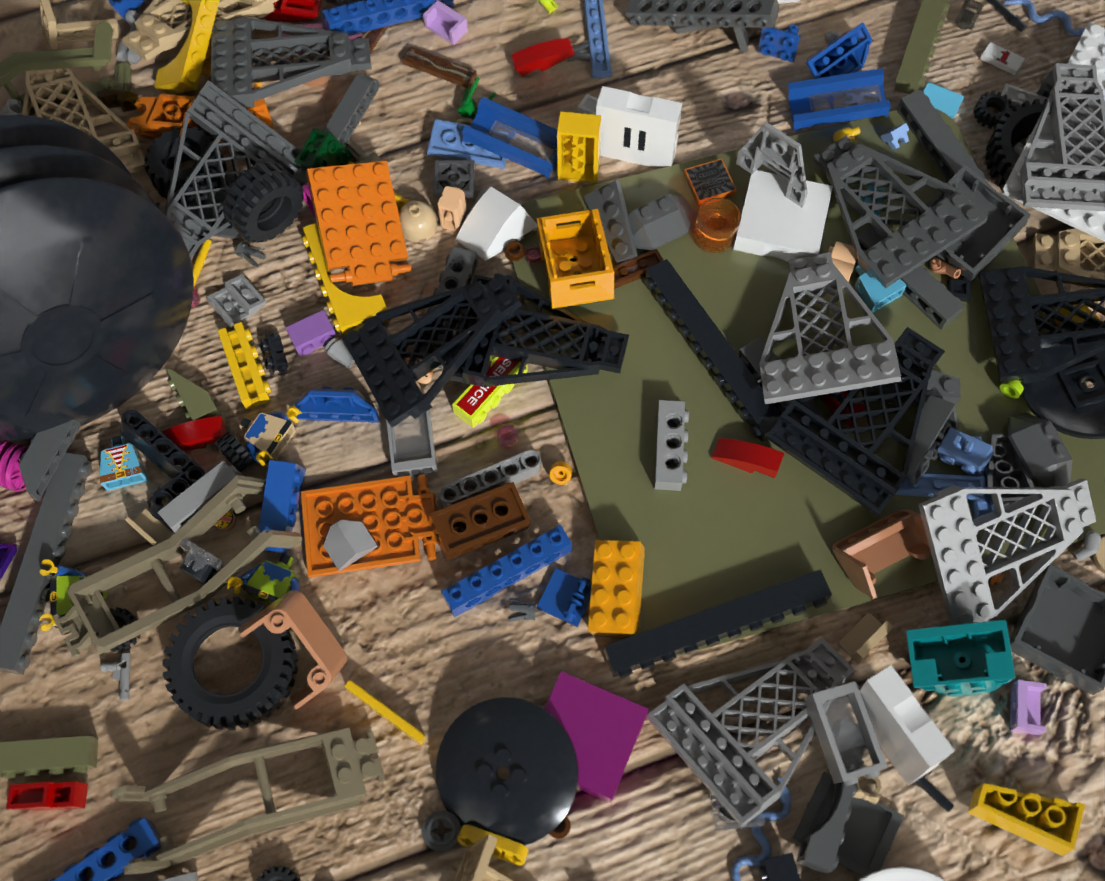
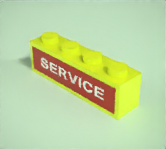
M495 357L487 377L518 374L521 362ZM527 365L525 366L523 373H527ZM514 384L490 387L470 385L452 404L453 412L474 428L485 420L491 408L494 409L498 406L501 397L505 393H509Z

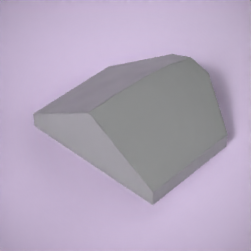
M340 520L330 527L323 547L338 570L341 571L376 549L378 545L362 522Z

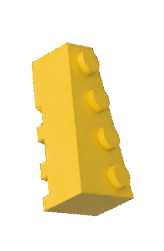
M983 783L973 791L967 813L1063 856L1075 849L1085 804L1066 802L1064 799L1041 797L1035 793L1029 792L1027 794L1017 792L1015 789Z

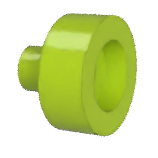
M1022 380L1003 381L999 386L1000 391L1009 398L1017 399L1024 390L1021 384Z

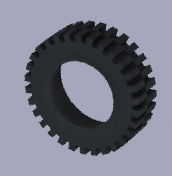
M1034 99L1032 104H1030L1029 100L1024 101L1022 106L1017 104L1012 110L1006 111L1005 115L999 120L986 147L987 153L985 154V160H988L986 167L991 169L989 173L991 178L997 176L994 182L997 186L1006 184L1018 160L1013 146L1032 133L1048 99H1045L1043 104L1040 103V99Z
M225 597L220 598V605L214 600L207 602L209 607L207 610L201 605L195 608L198 613L195 617L188 613L184 617L189 621L185 626L180 622L175 628L180 633L178 636L171 633L168 640L174 645L173 647H165L164 653L169 656V659H163L162 666L168 669V671L163 672V678L169 682L165 685L167 691L173 694L170 697L179 705L178 707L208 727L213 726L220 730H223V727L228 730H236V726L242 729L248 728V722H253L255 725L262 722L260 719L262 715L267 718L273 715L270 711L273 706L279 709L283 705L279 700L282 696L286 699L290 694L287 690L288 685L294 686L295 680L292 674H297L298 667L294 662L298 661V655L294 651L296 646L288 630L279 634L272 633L263 623L251 632L258 639L263 655L260 671L254 681L245 689L229 695H218L205 690L197 681L194 673V657L201 644L219 629L239 627L265 609L264 605L260 603L256 605L250 599H246L243 602L240 597H233V602H230Z

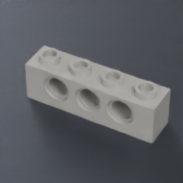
M659 400L654 485V489L681 491L682 484L687 482V470H683V463H687L688 450H684V443L688 442V430L684 429V425L688 423L689 410L685 409L684 401ZM675 423L678 427L672 428L668 424ZM675 443L677 447L670 448L667 446V444ZM668 463H673V464H675L677 467L674 468V469H671V468H668V467L666 466V464H668Z

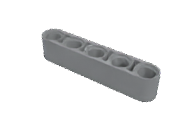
M528 450L443 486L439 493L443 507L451 506L511 482L517 484L537 475L541 471L540 455L534 450ZM531 460L536 462L534 466H528L526 463ZM509 469H515L516 473L510 475L507 474L506 471ZM490 477L496 479V481L493 483L486 482V480ZM468 486L476 487L472 492L465 490ZM450 494L456 496L453 500L450 501L445 499L446 496Z

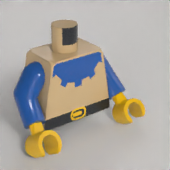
M292 406L284 412L259 413L254 421L247 417L243 418L240 423V429L246 431L244 439L247 442L246 449L252 459L260 463L264 468L267 466L265 464L267 460L277 461L296 433V429L290 421L298 423L299 419L296 416L302 414V411Z

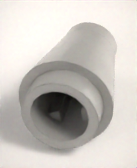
M334 338L326 345L327 355L346 368H350L355 363L342 340Z

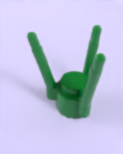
M476 77L471 89L470 87L468 89L465 88L458 107V113L465 118H471L472 115L476 117L478 113L477 103L472 99V96L479 82V77ZM493 93L487 99L492 100L496 93Z

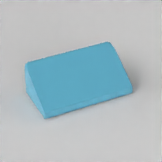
M930 82L927 83L923 91L929 97L935 109L944 112L952 119L955 118L964 99L963 95Z

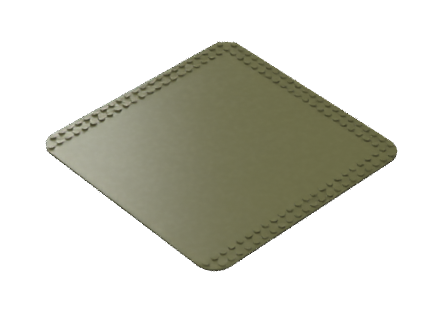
M897 110L890 111L888 117L884 115L858 119L789 136L801 144L806 181L832 186L828 182L826 174L813 161V158L816 154L834 143L833 135L836 131L844 127L852 129L858 126L861 133L854 136L852 142L855 145L862 144L944 183L948 182L910 128L907 131L909 141L901 144L898 139L899 148L893 150L887 142H883L881 135L896 126L905 124ZM938 110L942 119L950 126L955 137L961 141L963 148L972 156L974 163L978 167L958 125L951 117ZM740 149L615 179L621 183L628 215L633 210L667 194L686 198L695 212L688 234L656 249L663 260L668 259L738 356L742 347L760 336L767 342L790 273V265L788 261L777 257L760 256L733 250L751 178V173L736 164ZM722 158L737 190L736 194L698 205L684 175V170ZM763 164L757 169L759 171L776 174ZM890 168L905 185L911 186L917 182V180ZM864 173L863 178L876 179V174ZM878 175L879 180H884L880 175ZM614 180L531 200L521 206L536 223L537 218L590 210L583 196ZM848 183L847 186L850 189L859 190L860 184ZM925 184L913 193L926 205L937 197L941 191ZM862 185V190L868 189V185ZM877 186V188L886 190L885 192L889 193V187ZM833 188L819 254L828 253L830 246L834 247L836 241L853 246ZM843 198L851 222L854 223L861 216ZM884 199L883 203L875 202V204L887 205L888 199ZM890 199V205L902 206V201ZM881 211L880 217H885L886 211ZM889 212L888 217L900 219L901 213ZM904 213L903 219L912 220L916 214ZM580 220L556 224V226L580 223ZM865 223L856 229V236L870 225ZM887 224L889 230L897 231L899 229V225ZM532 230L523 235V239L520 241L515 240L524 246L525 255L521 260L512 261L519 284L550 301L545 263L541 259L539 250L538 230L535 232ZM1013 238L982 271L1028 266ZM608 247L612 266L620 264L616 262ZM636 248L638 256L652 251ZM934 256L921 266L929 270L931 275L938 282L943 283L947 289V281L953 277L947 274L933 273L929 269L930 261L938 258ZM572 258L570 261L575 262L577 259ZM856 259L848 282L854 290L856 281L860 276L855 270L858 266V259ZM979 274L970 283V300L968 302L961 301L965 306L960 315L942 330L903 294L873 312L874 316L892 337L894 343L904 330L909 327L945 350L943 356L932 370L960 378V400L956 404L959 424L958 431L971 437L981 436L983 442L990 444L992 434H1008L1009 417L1025 413L1035 416L1026 404L1022 394L1019 398L1012 399L1000 391L999 386L1002 382H1000L978 277ZM961 275L957 278V279L966 280V279L963 278ZM1025 276L1029 295L1040 296L1041 293L1034 278ZM645 277L614 289V299L561 307L587 323L600 325L608 331L629 335L620 374L600 370L597 375L552 379L549 381L599 540L640 541L645 547L639 633L820 569L832 593V596L827 601L828 604L817 609L814 606L806 608L807 611L798 616H793V613L784 616L785 619L775 624H772L771 621L764 623V627L751 632L750 629L742 631V635L734 639L725 637L720 639L721 642L716 645L939 582L932 555L924 560L909 555L874 573L876 583L873 586L877 598L872 599L854 587L835 557L832 545L838 540L897 510L910 509L921 515L918 504L935 497L894 495L880 515L877 516L769 440L762 443L758 437L756 438L752 434L747 421L741 419L734 403L731 404L728 401L724 389L715 383L711 371L704 368L702 359L698 353L695 354L692 351L687 338L681 336L677 324L669 319L664 306L658 304L653 291L647 289L644 283ZM842 288L847 317L852 319L865 316L845 289ZM826 293L822 299L829 302L833 296ZM523 296L527 311L536 312L538 304ZM805 297L801 303L807 306L812 300ZM788 298L778 332L794 328L790 298ZM839 300L834 305L840 307ZM817 303L813 309L820 312L824 306ZM542 308V314L557 316L554 313L548 311L547 309ZM797 308V315H799L803 310ZM829 310L825 316L832 319L836 312ZM1039 310L1036 316L1045 320L1048 314ZM807 314L804 320L810 323L814 316ZM841 317L837 322L844 325L843 318ZM1052 318L1049 321V323L1057 327L1054 319ZM820 320L815 326L823 329L827 323ZM799 324L800 333L805 327ZM872 324L850 329L853 346L884 342V339ZM532 325L533 330L539 328V326ZM832 327L828 333L835 336L839 329ZM1043 328L1039 333L1044 335L1050 330ZM553 329L548 330L551 333V335L560 332L558 330ZM810 331L806 337L813 340L817 333ZM544 333L536 336L539 342L547 338ZM573 333L569 334L572 339H575L580 336L578 334ZM844 334L840 339L847 342L846 335ZM564 337L556 340L560 346L567 343ZM823 337L818 343L826 346L830 340ZM797 340L776 341L773 344L772 351L779 360L798 356ZM802 341V347L804 350L808 344ZM583 342L577 344L582 349ZM550 343L544 346V349L549 352L555 349V347ZM835 344L830 350H838L843 347ZM572 347L564 351L568 357L576 353ZM813 348L808 354H816L821 351ZM545 367V368H546V371H549V370H558V369H553V368ZM1085 381L1082 382V385L1087 388ZM862 390L859 391L855 398L863 397ZM819 395L811 399L826 421H828L834 413L827 407ZM659 400L684 401L685 409L689 410V420L684 425V429L688 430V442L684 443V450H688L687 463H683V470H687V482L682 484L681 491L654 489ZM868 402L870 411L882 410L880 402ZM885 403L886 409L897 408V404ZM914 405L908 408L894 427L896 432L910 440L917 406ZM897 413L887 414L889 423ZM883 415L871 416L873 426L884 424ZM860 417L856 422L857 428L869 426L867 417ZM840 420L841 430L851 428ZM675 423L668 424L672 428L678 427ZM884 430L874 431L876 440ZM870 431L858 433L860 442L872 441ZM1057 431L1073 459L1070 483L1080 478L1087 480L1096 522L1083 527V533L1071 544L1084 541L1088 531H1096L1100 536L1105 535V438H1077ZM854 433L846 434L855 441ZM886 437L874 454L902 472L907 448L892 437ZM719 438L750 442L784 452L785 454L776 477L772 478L756 471L752 474L712 459ZM675 443L667 444V446L670 448L677 447ZM939 455L936 460L930 459L928 470L925 472L965 476L960 466L944 463ZM673 463L666 464V466L671 469L677 467ZM1031 478L1034 487L1044 488ZM967 500L968 506H969V510H970V514H971V518H972V520H973L972 511H971V506H970V501ZM1037 505L1034 512L1035 516H1039L1043 505ZM1016 518L1014 524L1019 526L1022 518ZM1031 518L1026 530L1031 532L1036 522L1035 519ZM998 522L994 532L999 534L1005 522ZM1043 524L1038 536L1043 538L1049 526ZM1012 526L1006 538L1012 540L1017 528ZM983 529L979 530L976 535L979 543L985 532ZM1024 532L1019 542L1020 545H1025L1029 534ZM992 534L987 547L993 548L997 536ZM1036 539L1034 544L1040 542L1041 540ZM1004 541L999 553L1004 555L1010 543ZM1017 547L1016 550H1015V552H1017V551H1019V550H1022V549L1019 548V547ZM986 549L982 554L984 564L990 554V551ZM997 556L995 561L1001 559L1002 557ZM706 644V645L700 646V647H698V648H699V650H702V649H706V648H709V647H707V644ZM685 652L678 654L676 656L685 655Z

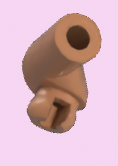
M938 258L932 259L929 263V269L933 273L947 274L955 279L961 274L960 269Z

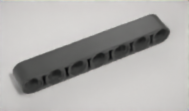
M362 73L357 74L323 131L332 134L345 147L379 90V81ZM303 167L300 168L295 177L301 186L308 182L307 169Z

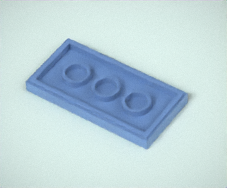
M434 119L427 155L452 160H475V164L505 169L506 158L470 142H463L462 130L465 124ZM495 130L492 137L506 143L509 133Z

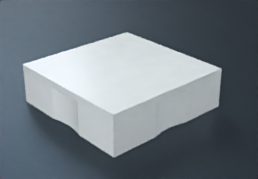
M756 170L751 174L733 250L760 256H773L788 262L792 259L818 255L833 186L806 181L808 194L805 204L801 208L785 197L789 184L787 180L778 174Z
M892 665L868 679L860 689L880 748L908 786L932 771L941 761L955 751L932 719L922 709Z

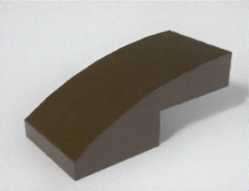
M124 90L97 91V98L108 109L121 107L123 112L137 110L135 102L138 96L136 93Z

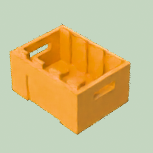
M592 209L537 218L538 244L541 259L545 263L552 309L614 299V270L599 210ZM580 220V223L556 226V224ZM576 258L577 261L572 262L570 259Z

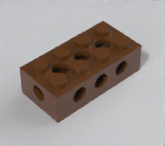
M514 482L432 512L429 516L430 526L445 561L527 530L531 523ZM495 511H502L505 516H499ZM475 519H482L484 524L476 523ZM454 527H461L464 531L456 532Z

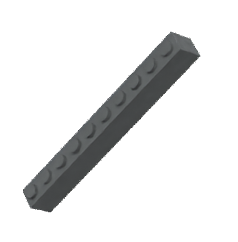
M65 453L47 486L0 626L1 672L24 675L25 669L30 664V653L32 647L37 642L39 625L43 622L39 621V619L45 614L46 603L50 600V576H54V573H50L47 576L39 573L40 569L50 570L49 566L42 565L41 562L43 560H51L56 567L65 555L66 541L71 536L72 523L79 511L78 504L80 498L85 493L87 476H90L92 471V463L84 455Z

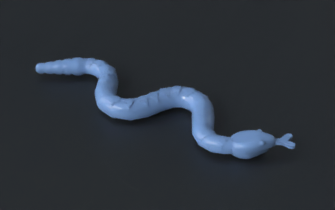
M1030 0L1004 1L1005 5H1025L1029 18L1035 23L1043 24L1053 18H1060L1063 21L1065 31L1073 36L1081 37L1086 28L1073 29L1070 16L1061 10H1053L1044 16H1039L1036 14L1035 6Z
M785 787L780 796V801L783 804V808L780 811H762L752 819L751 831L761 845L762 852L757 856L746 855L739 857L733 863L731 875L733 881H741L739 870L743 865L758 866L761 865L760 860L771 857L772 847L768 838L760 829V825L763 821L782 820L790 813L791 793L787 787Z

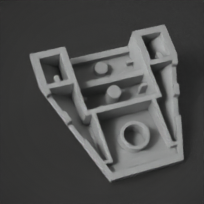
M765 122L740 149L736 164L751 174L763 164L789 182L785 197L802 208L808 192L801 144Z

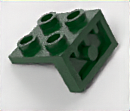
M313 128L294 163L306 169L346 165L351 157V152L329 132Z

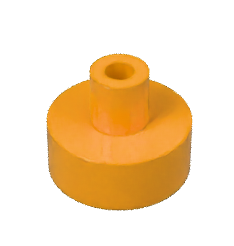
M566 462L554 463L550 469V479L559 485L567 484L572 476L571 466Z

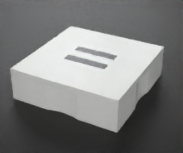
M602 86L596 105V115H601L600 156L658 169L672 166L677 150V131L681 119L682 103L657 97L641 96L632 92Z

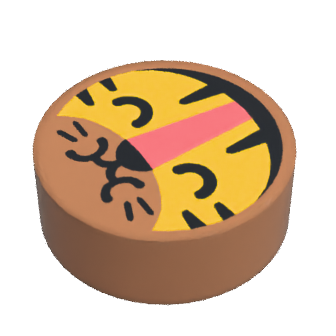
M229 510L214 526L222 532L230 531L236 524V516Z

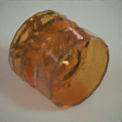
M711 198L700 206L692 233L693 240L699 248L710 253H722L733 245L741 221V213L736 204L724 198Z

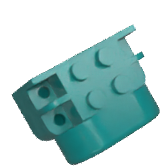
M1006 620L906 630L914 688H920L924 691L936 690L938 694L943 693L949 697L990 693L1000 688L1003 684L1015 679Z

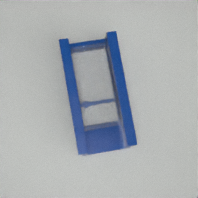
M883 68L788 83V100L793 130L798 131L800 128L884 115L888 117L891 106L890 101L885 98Z
M484 97L479 101L478 113L470 127L465 125L462 130L463 142H470L545 175L547 179H549L558 162L557 129Z

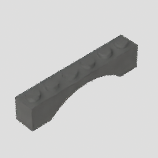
M844 719L834 722L831 731L846 773L862 769L863 761L861 758L866 750V746L858 725ZM843 782L835 784L829 810L822 822L811 833L802 838L796 863L823 874L833 872L837 867L839 861L837 852L839 845L843 843L845 838V831L843 829L845 821L849 819L851 814V807L849 805L851 798L854 797L857 791L856 783L844 786Z

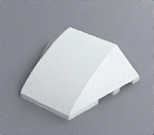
M488 187L480 191L470 213L458 232L456 242L467 250L477 252V256L486 261L505 250L508 243L515 240L520 241L523 239V235L532 230L534 232L537 231V223L520 204L496 189Z

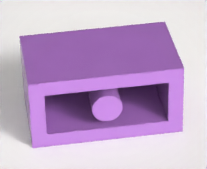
M324 310L285 327L299 357L308 355L315 349L326 346L332 339L337 338Z

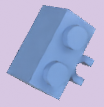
M951 427L938 448L939 456L944 463L948 465L956 464L964 472L971 475L976 473L980 476L994 454L992 445Z

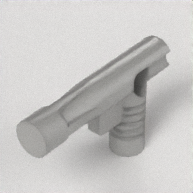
M122 653L121 661L101 663V672L113 671V679L120 680V701L129 700L130 653ZM124 663H126V668H122L121 666Z

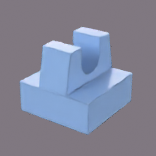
M906 123L896 126L881 135V138L893 150L900 147L898 139L901 144L909 141L907 135L909 128Z

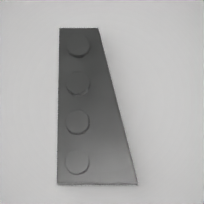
M614 180L584 195L583 197L589 209L599 210L606 242L616 262L623 263L637 257L620 181Z

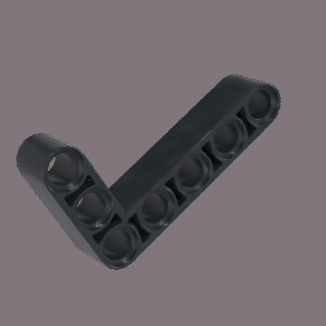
M127 410L121 417L120 433L172 478L170 482L153 494L151 500L150 514L156 519H163L157 512L203 477L205 471L139 412Z

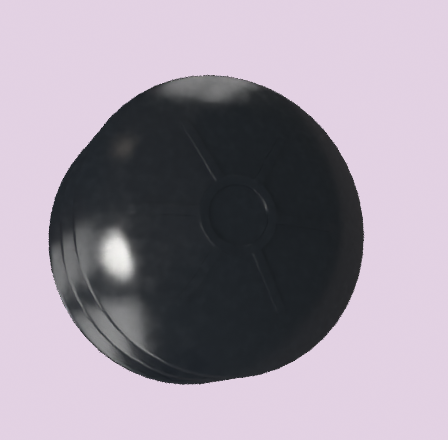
M0 115V440L31 439L32 436L39 432L67 423L73 419L79 421L81 426L116 409L147 385L170 358L184 332L192 306L194 277L189 252L181 234L171 220L156 207L149 194L131 176L122 161L107 146L86 132L63 122L27 115Z

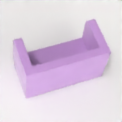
M438 0L423 14L425 27L452 45L468 32L467 19Z
M1017 680L1010 685V731L1032 735H1041L1046 732V726H1040L1041 692L1046 689L1045 683Z

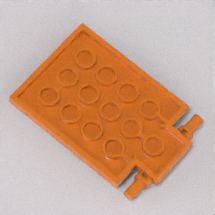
M387 161L307 169L306 174L327 270L348 269L344 270L343 273L330 274L329 279L331 283L344 281L345 283L351 282V286L386 282L392 281V276H398L399 273L411 272L410 264H389V262L407 260L408 254Z
M410 475L301 491L308 577L313 578L420 562L419 540H423V544L426 546L428 560L437 559L435 550L437 540L429 523L430 513L437 511L436 495L431 493L428 488L426 475L418 476V495L414 496ZM340 520L362 522L378 547L339 571L323 547L328 531L334 523Z

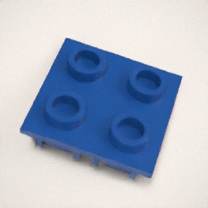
M791 24L786 31L775 28H762L758 53L794 63L800 35H797L798 27L795 24Z
M556 568L536 609L578 627L590 602L591 581L585 577L579 579Z

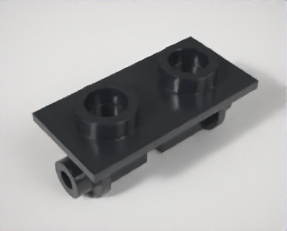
M265 330L263 338L260 339V349L265 354V368L269 369L270 376L273 377L275 371L280 373L286 372L288 363L285 353L277 354V352H283L284 350L281 337L277 333L268 335V331Z

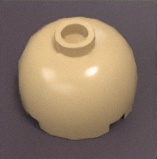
M411 201L406 203L399 211L403 236L406 240L419 242L422 239L428 240L435 234L438 227L437 216L433 208L427 203Z

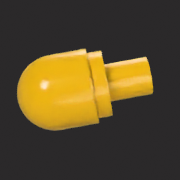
M858 126L852 129L844 127L836 131L833 135L834 143L844 136H847L851 141L854 140V136L861 133Z

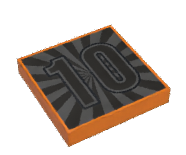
M722 158L684 170V175L698 205L736 194L737 190Z

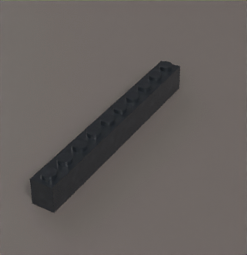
M668 259L647 269L644 280L647 289L652 290L658 304L664 306L669 319L677 324L681 336L687 338L692 351L695 354L698 353L702 359L704 368L711 371L715 383L724 389L728 401L731 404L734 403L741 419L746 420L750 425L752 434L756 438L758 437L762 443L768 440L766 439L767 434L779 421L782 414L774 403L765 404L763 388Z
M820 569L605 645L604 654L613 678L616 676L625 678L632 675L633 670L639 668L647 670L654 667L655 662L663 660L666 663L676 659V655L683 652L688 655L698 651L700 646L706 644L707 647L714 646L721 642L720 639L725 637L734 639L742 635V631L748 629L751 632L764 627V623L770 621L772 624L781 622L785 619L784 616L792 613L793 616L801 615L807 611L806 608L812 606L815 609L828 604L827 601L832 596V593Z

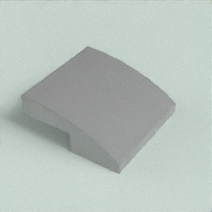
M242 274L225 282V288L207 296V302L231 329L234 327V324L244 322L266 304V300Z

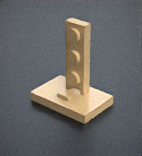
M39 0L42 35L47 51L58 50V44L95 40L96 26L101 22L110 23L113 28V38H118V23L116 19L56 24L49 0Z
M488 834L466 847L454 881H512L488 866L497 838Z

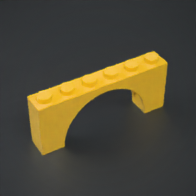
M181 0L192 7L191 29L179 54L168 65L158 69L154 84L155 88L168 95L197 90L220 0Z
M314 223L303 227L305 235L301 237L305 247H310L311 249L308 255L311 263H316L317 265L314 271L318 281H323V285H320L324 297H329L330 301L326 303L330 314L335 313L336 318L333 319L337 331L341 330L342 334L345 335L365 320L387 310L382 294L369 297L353 296L341 291L331 283L318 225Z

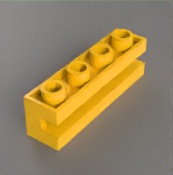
M242 322L234 324L235 330L228 332L226 328L217 331L240 399L246 410L270 402L268 394L272 391L268 381H264L262 378L266 374L262 364L257 363L256 358L259 357L255 345L251 346L250 341L253 340L250 329H245Z

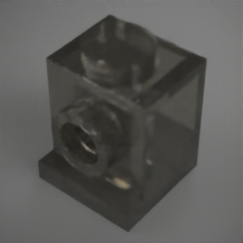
M965 0L954 24H957L962 30H972L985 4L975 0ZM966 8H972L974 10H977V12H972L970 10H967Z

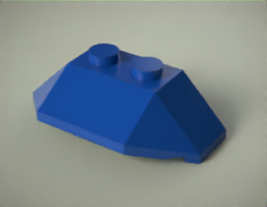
M864 22L836 37L808 58L806 64L814 79L855 73L864 67L869 45L872 42V37Z
M327 386L314 388L292 405L302 411V414L296 416L299 420L379 423L377 410L358 390L350 387L343 389H333Z

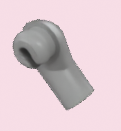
M1088 531L1085 535L1084 547L1074 551L1079 562L1099 551L1101 537L1098 532Z

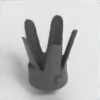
M587 41L576 46L572 45L575 55L568 58V62H573L574 60L590 61L589 59H584L590 58L588 50H581L588 47Z
M245 241L240 242L238 246L236 245V255L244 258L256 268L259 265L249 255L260 259L266 258L264 254L254 250H264L265 248L250 246Z
M509 598L512 601L521 603L509 604V609L524 613L509 617V622L523 619L535 620L536 612H543L542 610H536V602L526 603Z

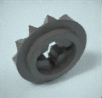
M436 811L426 818L422 827V836L425 843L431 849L446 851L453 848L458 842L457 838L461 825L451 812ZM440 820H442L445 828L452 829V831L445 833L443 842L439 834L431 833L439 829Z

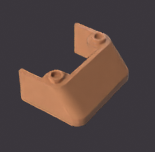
M910 509L897 510L838 540L832 545L835 557L854 587L872 599L877 598L873 586L876 583L874 573L909 555L920 560L927 559L932 555L922 516Z
M291 590L239 626L238 630L240 635L245 637L264 623L272 633L279 634L290 627L296 633L317 662V665L311 668L307 674L308 685L290 698L294 708L297 710L329 686L346 664L347 655L304 594L298 590Z

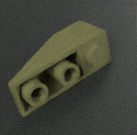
M167 370L170 376L167 381L172 390L177 389L179 394L176 395V398L181 407L185 406L188 411L184 414L188 421L221 416L213 399L206 390L173 370Z

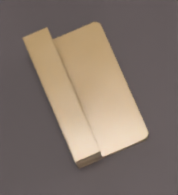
M146 509L134 521L128 516L124 519L152 546L174 535Z
M867 613L838 645L859 664L894 626L888 621L882 625L871 613Z

